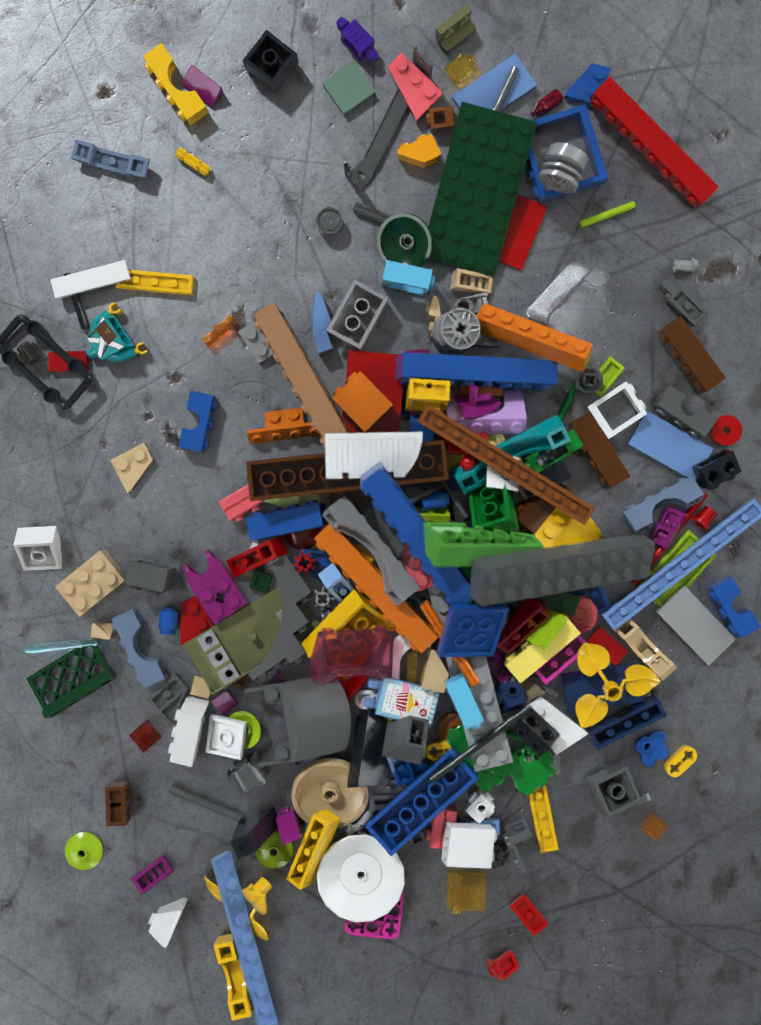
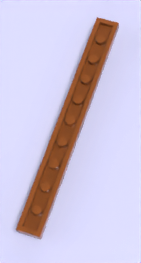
M427 404L417 422L583 525L587 523L596 509Z

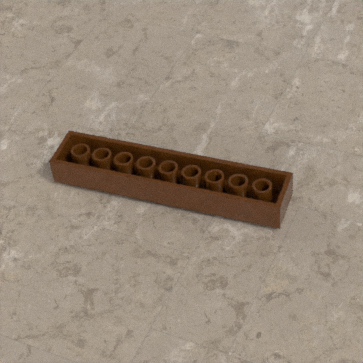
M445 441L422 442L419 455L412 468L406 474V478H394L393 472H389L398 485L449 480ZM325 453L246 461L250 501L361 489V478L349 479V472L343 473V479H326Z

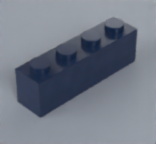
M651 695L645 698L644 702L635 703L599 721L595 725L585 728V730L589 733L588 736L593 746L599 750L667 715L659 698Z

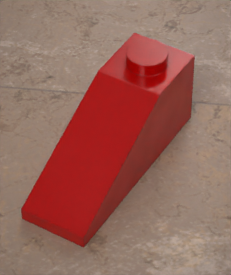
M279 536L230 558L226 562L233 578L274 561L289 552L282 536Z

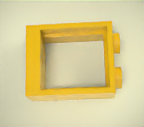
M410 378L406 391V410L424 411L427 404L444 413L449 403L450 381Z

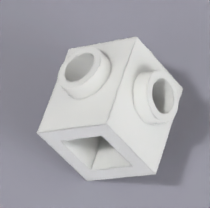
M480 789L477 792L474 791L468 796V800L464 805L465 811L480 824L485 818H489L493 814L495 808L494 798L488 792L483 793Z

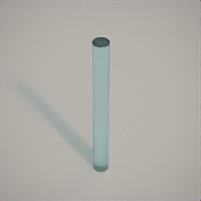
M91 638L26 645L23 650L24 653L98 646L100 645V639Z

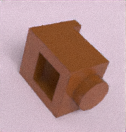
M453 106L430 108L429 113H426L427 125H431V129L455 126ZM442 113L444 115L443 121L437 119L438 114Z

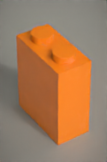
M359 371L357 374L356 372L352 373L347 378L348 383L344 387L340 385L332 393L334 395L332 399L366 433L393 407V404Z

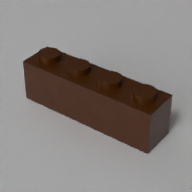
M681 315L657 332L661 343L668 346L671 350L670 355L674 360L679 361L682 366L681 370L692 379V385L698 392L705 393L726 378Z
M591 411L586 412L567 424L569 427L567 430L574 429L584 445L579 450L588 457V464L600 476L598 481L603 487L611 489L630 477V474Z

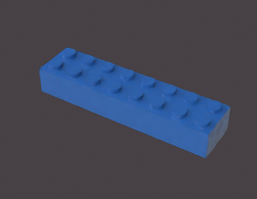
M403 352L396 357L395 381H401V384L408 385L410 378L450 381V386L458 384V387L477 385L479 387L496 386V388L500 389L514 387V390L533 388V391H544V389H550V386L557 384L558 363L551 360Z
M381 461L362 474L361 490L366 496L370 494L374 507L378 512L383 511L385 521L391 528H396L398 538L403 544H408L409 552L415 560L419 558L422 564L421 568L426 575H432L434 585L439 591H444L448 604H467L473 600L469 596L471 580L461 567H435L427 557L423 528L426 521Z

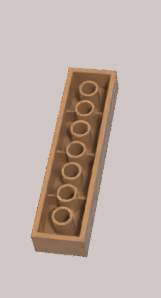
M274 302L255 313L256 321L254 323L256 327L266 336L263 339L268 348L275 352L273 357L277 364L281 365L284 369L282 373L285 379L294 386L291 388L294 395L303 402L301 404L303 411L312 418L310 423L315 432L322 436L320 441L325 448V433H351L284 313Z

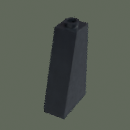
M375 710L365 711V715L357 716L347 788L390 784L389 763L387 758L382 756L386 732L385 718L375 715Z
M274 806L238 822L230 840L238 860L257 852L278 828L276 822L277 813Z

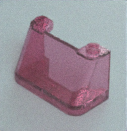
M377 625L375 629L334 630V628H322V631H319L308 665V676L320 683L330 682V679L333 680L335 677L367 675L373 677V675L380 674L383 679L392 678L394 631L388 630L387 626Z

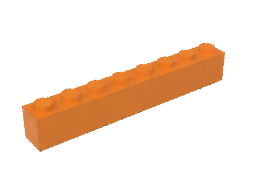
M328 524L314 538L317 541L315 543L322 552L326 551L330 555L329 560L335 566L339 565L343 569V575L348 580L352 579L357 584L355 586L361 594L365 593L370 598L368 600L370 604L383 612V618L388 623L392 622L396 626L395 630L401 637L405 636L410 641L408 644L414 651L422 653L439 637L434 628L407 599L397 607L384 592L381 571L345 533L334 530Z

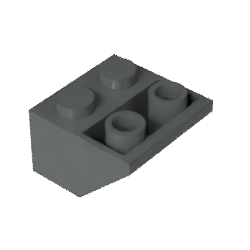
M410 715L388 723L382 756L420 765L426 748L429 720Z

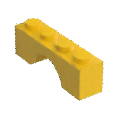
M162 43L143 55L146 62L144 67L150 75L154 74L157 79L154 81L161 91L165 89L168 94L166 96L171 106H177L179 109L177 114L183 122L187 121L191 126L209 113L195 90L185 92L176 89L172 85L171 76L176 65Z
M232 934L218 936L214 949L218 964L222 966L226 976L228 988L227 1002L231 1019L233 1021L251 1017L253 1009Z

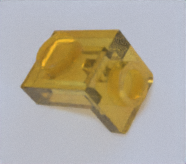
M461 53L445 70L454 83L459 84L472 71L476 72L479 68L476 65L477 60L472 54Z

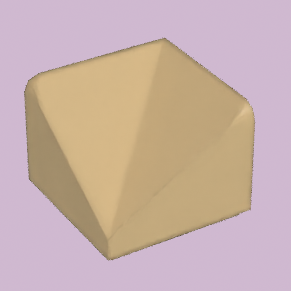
M101 621L92 623L91 638L104 640L114 638L115 632L111 623Z

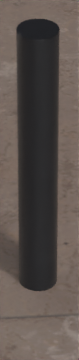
M78 294L72 295L71 299L81 329H87L89 326Z

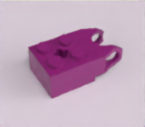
M208 549L205 551L209 568L205 574L197 573L188 563L182 567L186 573L188 585L215 625L250 601L224 562L215 557L211 550ZM219 592H220V594H223V593L225 594V596H226V597L224 598V601H225V602H222V600L220 601V600L218 599V597H219V594H218V593H219Z

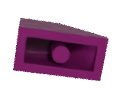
M286 806L280 809L276 816V822L282 844L286 845L302 837L304 826L294 807Z

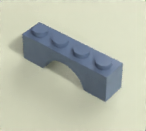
M692 476L688 478L683 477L676 481L675 485L662 488L653 497L652 495L645 497L640 504H632L627 507L623 519L633 534H642L652 528V516L659 507L666 504H675L686 510L703 501L704 493Z
M137 607L111 618L113 621L111 623L112 628L121 638L119 640L120 645L124 651H127L129 656L127 658L131 668L134 667L137 673L135 676L138 684L146 688L167 678L168 674L161 659L148 658L138 648L137 635L144 622Z

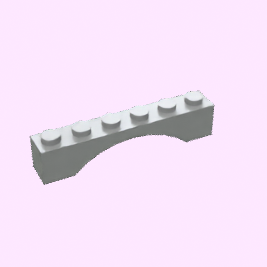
M346 496L335 502L322 514L334 530L354 537L371 552L382 573L384 592L396 607L420 588L417 585V581L407 573L404 565L394 557L391 549L381 541L379 534L368 525L366 518L360 515L354 503L347 499Z

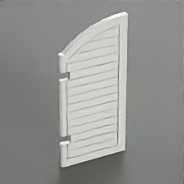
M423 432L325 433L326 479H343V473L348 472L349 479L361 478L362 474L380 461L388 472L394 473V478H406V474L412 468L419 455Z

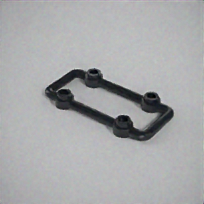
M22 314L17 315L0 334L2 362L18 369L43 392V398L46 402L55 403L63 410L70 409L92 383L91 374L85 369V364L82 360L72 358L43 331L44 328L40 322L31 321ZM21 322L26 325V332L29 335L39 337L68 363L67 367L71 373L80 374L84 378V381L66 402L60 398V392L56 388L46 386L19 361L17 352L7 350L3 346V343Z

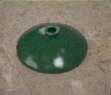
M398 213L386 219L381 225L377 235V247L385 263L386 260L422 267L432 253L433 238L429 227L420 217L411 213ZM407 237L411 238V244L407 242Z

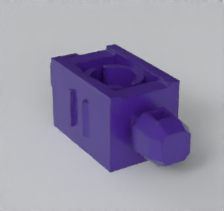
M340 17L336 25L341 32L340 40L360 61L366 56L369 62L375 63L379 55L374 48V38L355 19L349 24L347 19Z

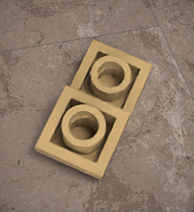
M433 296L432 301L428 300L425 312H429L428 318L435 321L441 316L438 298ZM430 321L428 332L431 333V339H433V321Z

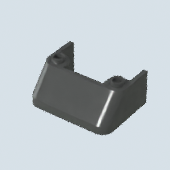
M444 480L406 484L400 487L414 506H420V500L438 491H446L450 499V506L448 508L451 521L463 523L468 518ZM374 507L381 538L391 549L394 557L400 561L405 546L398 538L396 528H391L385 521L383 511L378 512Z

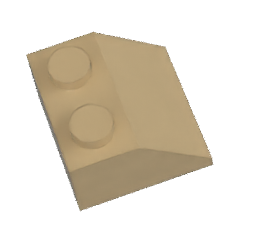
M431 645L428 648L420 684L422 688L444 693L445 688L447 689L444 681L451 677L441 658L438 657L434 646Z

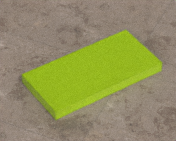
M686 530L656 563L649 577L699 538L690 530ZM714 553L653 600V602L661 607L682 585L688 588L717 555ZM648 578L642 579L638 586Z

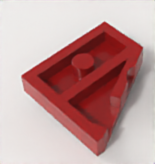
M196 595L180 603V643L183 645L214 626V623Z

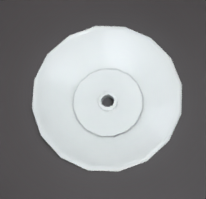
M367 834L349 835L333 843L322 856L317 871L318 891L325 905L338 917L355 923L374 921L388 914L400 900L405 885L404 866L397 852L390 856L375 837ZM358 872H364V876H358Z

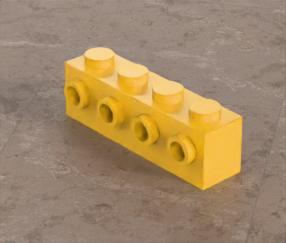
M326 808L315 812L311 817L309 826L286 878L287 881L299 890L314 883L321 858L328 850L341 818Z

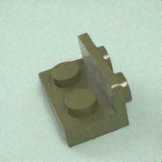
M468 5L464 6L436 28L435 39L445 52H449L476 31V26L470 20L472 10Z

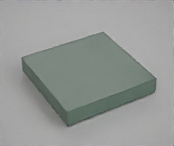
M354 60L322 82V85L344 116L375 95V90Z

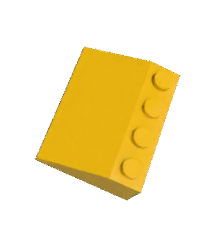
M558 508L551 512L534 534L532 533L544 545V548L600 540L603 536L591 517L583 525Z
M355 589L301 643L310 659L345 680L396 628L392 622L388 623L383 618V612L379 608H374L368 601L369 599Z

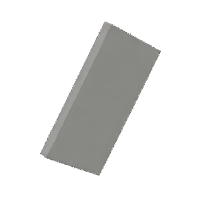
M684 585L656 611L708 666L736 640Z

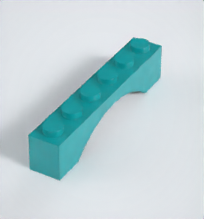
M555 415L496 445V447L512 457L519 458L533 452L554 450L571 440L558 415ZM475 457L473 458L476 465L470 471L463 470L460 464L451 468L464 494L482 486L487 480V464Z

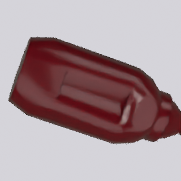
M555 89L541 98L531 116L534 117L535 115L547 113L563 100L561 92Z

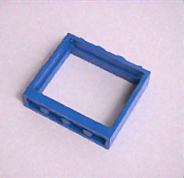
M586 104L533 120L537 122L536 129L573 117L577 118L594 177L581 180L578 183L579 186L576 192L605 184L608 179ZM531 145L526 163L528 166L527 176L533 182L534 187L532 191L533 195L535 194V198H538L539 203H544L569 195L570 193L545 190L544 185L538 180L540 171Z

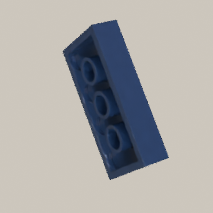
M636 662L607 666L605 669H601L608 681H614L620 686L622 679H626L625 670L631 665H635ZM581 670L560 674L565 709L568 714L576 713L575 705L581 696L592 694L597 698L598 695H605L603 692L605 682L598 671L593 676H587ZM624 684L619 700H601L606 701L608 707L644 702L643 695L633 696L629 694Z

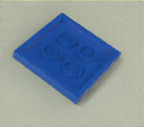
M450 604L436 652L438 657L494 656L509 610L507 605L494 604L481 607L479 604Z

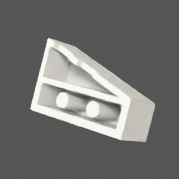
M188 694L181 709H177L174 719L177 721V726L173 727L171 734L174 741L170 743L168 754H171L169 762L189 767L193 766L202 736V726L206 720L205 712L210 704V699Z
M542 696L533 698L525 706L527 710L532 707L561 734L551 746L556 755L589 734L584 728H581Z

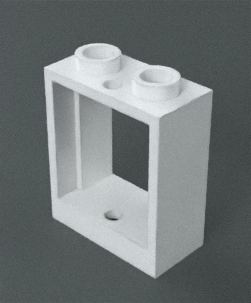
M627 382L622 383L584 408L586 412L591 411L607 439H610L647 414L644 402L637 399L634 387ZM623 390L638 414L612 430L597 406Z

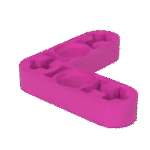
M404 888L399 900L400 902L395 905L399 909L397 914L392 915L388 913L384 915V918L364 922V930H361L362 922H356V925L360 926H355V929H352L351 925H348L352 921L345 920L346 932L355 936L383 939L397 938L400 933ZM390 920H394L393 926L396 929L392 933H389V929H386L390 927ZM373 922L377 924L378 928L376 931L371 932L367 929V925Z

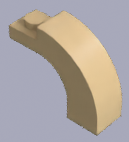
M631 619L614 630L630 650L662 681L677 668Z

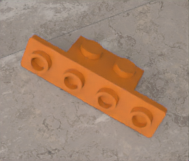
M302 407L264 412L265 428L247 430L250 444H261L270 441L278 442L309 436L317 437L320 435L318 432H315L310 422L304 423Z

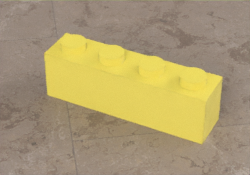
M568 619L545 651L524 641L520 644L521 648L516 652L512 651L505 657L504 664L521 684L581 633Z

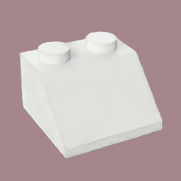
M56 526L17 529L13 545L23 571L62 569L61 539Z

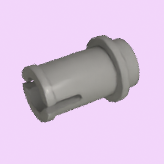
M694 258L690 260H673V272L694 273L698 271V260H694Z

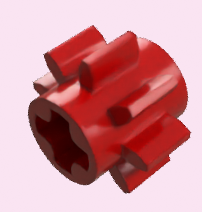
M302 550L300 557L294 556L297 559V563H294L293 566H298V573L305 570V573L308 574L309 568L315 569L312 562H315L317 559L310 557L312 552L305 555ZM302 557H305L306 560L310 561V563L307 564L306 568L304 567V565H300V561H302L303 559Z

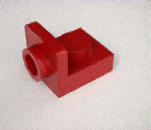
M509 949L494 960H486L489 974L493 978L502 981L520 969L513 951Z

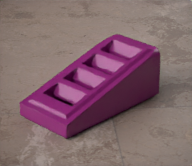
M162 855L131 877V881L140 894L143 895L174 870L164 855ZM160 862L163 864V866H164L165 869L167 870V871L164 872V873H163V871L161 870V868H160L159 865H158V863H160ZM153 867H155L158 873L160 874L159 877H157L155 873L152 871ZM146 872L150 873V875L154 879L153 881H150L148 879V877L145 874ZM141 876L143 877V879H144L145 882L147 883L146 886H144V885L142 884V882L140 881L139 878H140Z

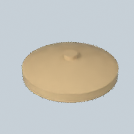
M325 758L316 760L300 770L294 779L291 797L295 811L305 822L309 824L313 814L325 808L341 818L337 828L347 826L348 823L351 824L362 815L368 803V786L347 788L350 762L336 758Z

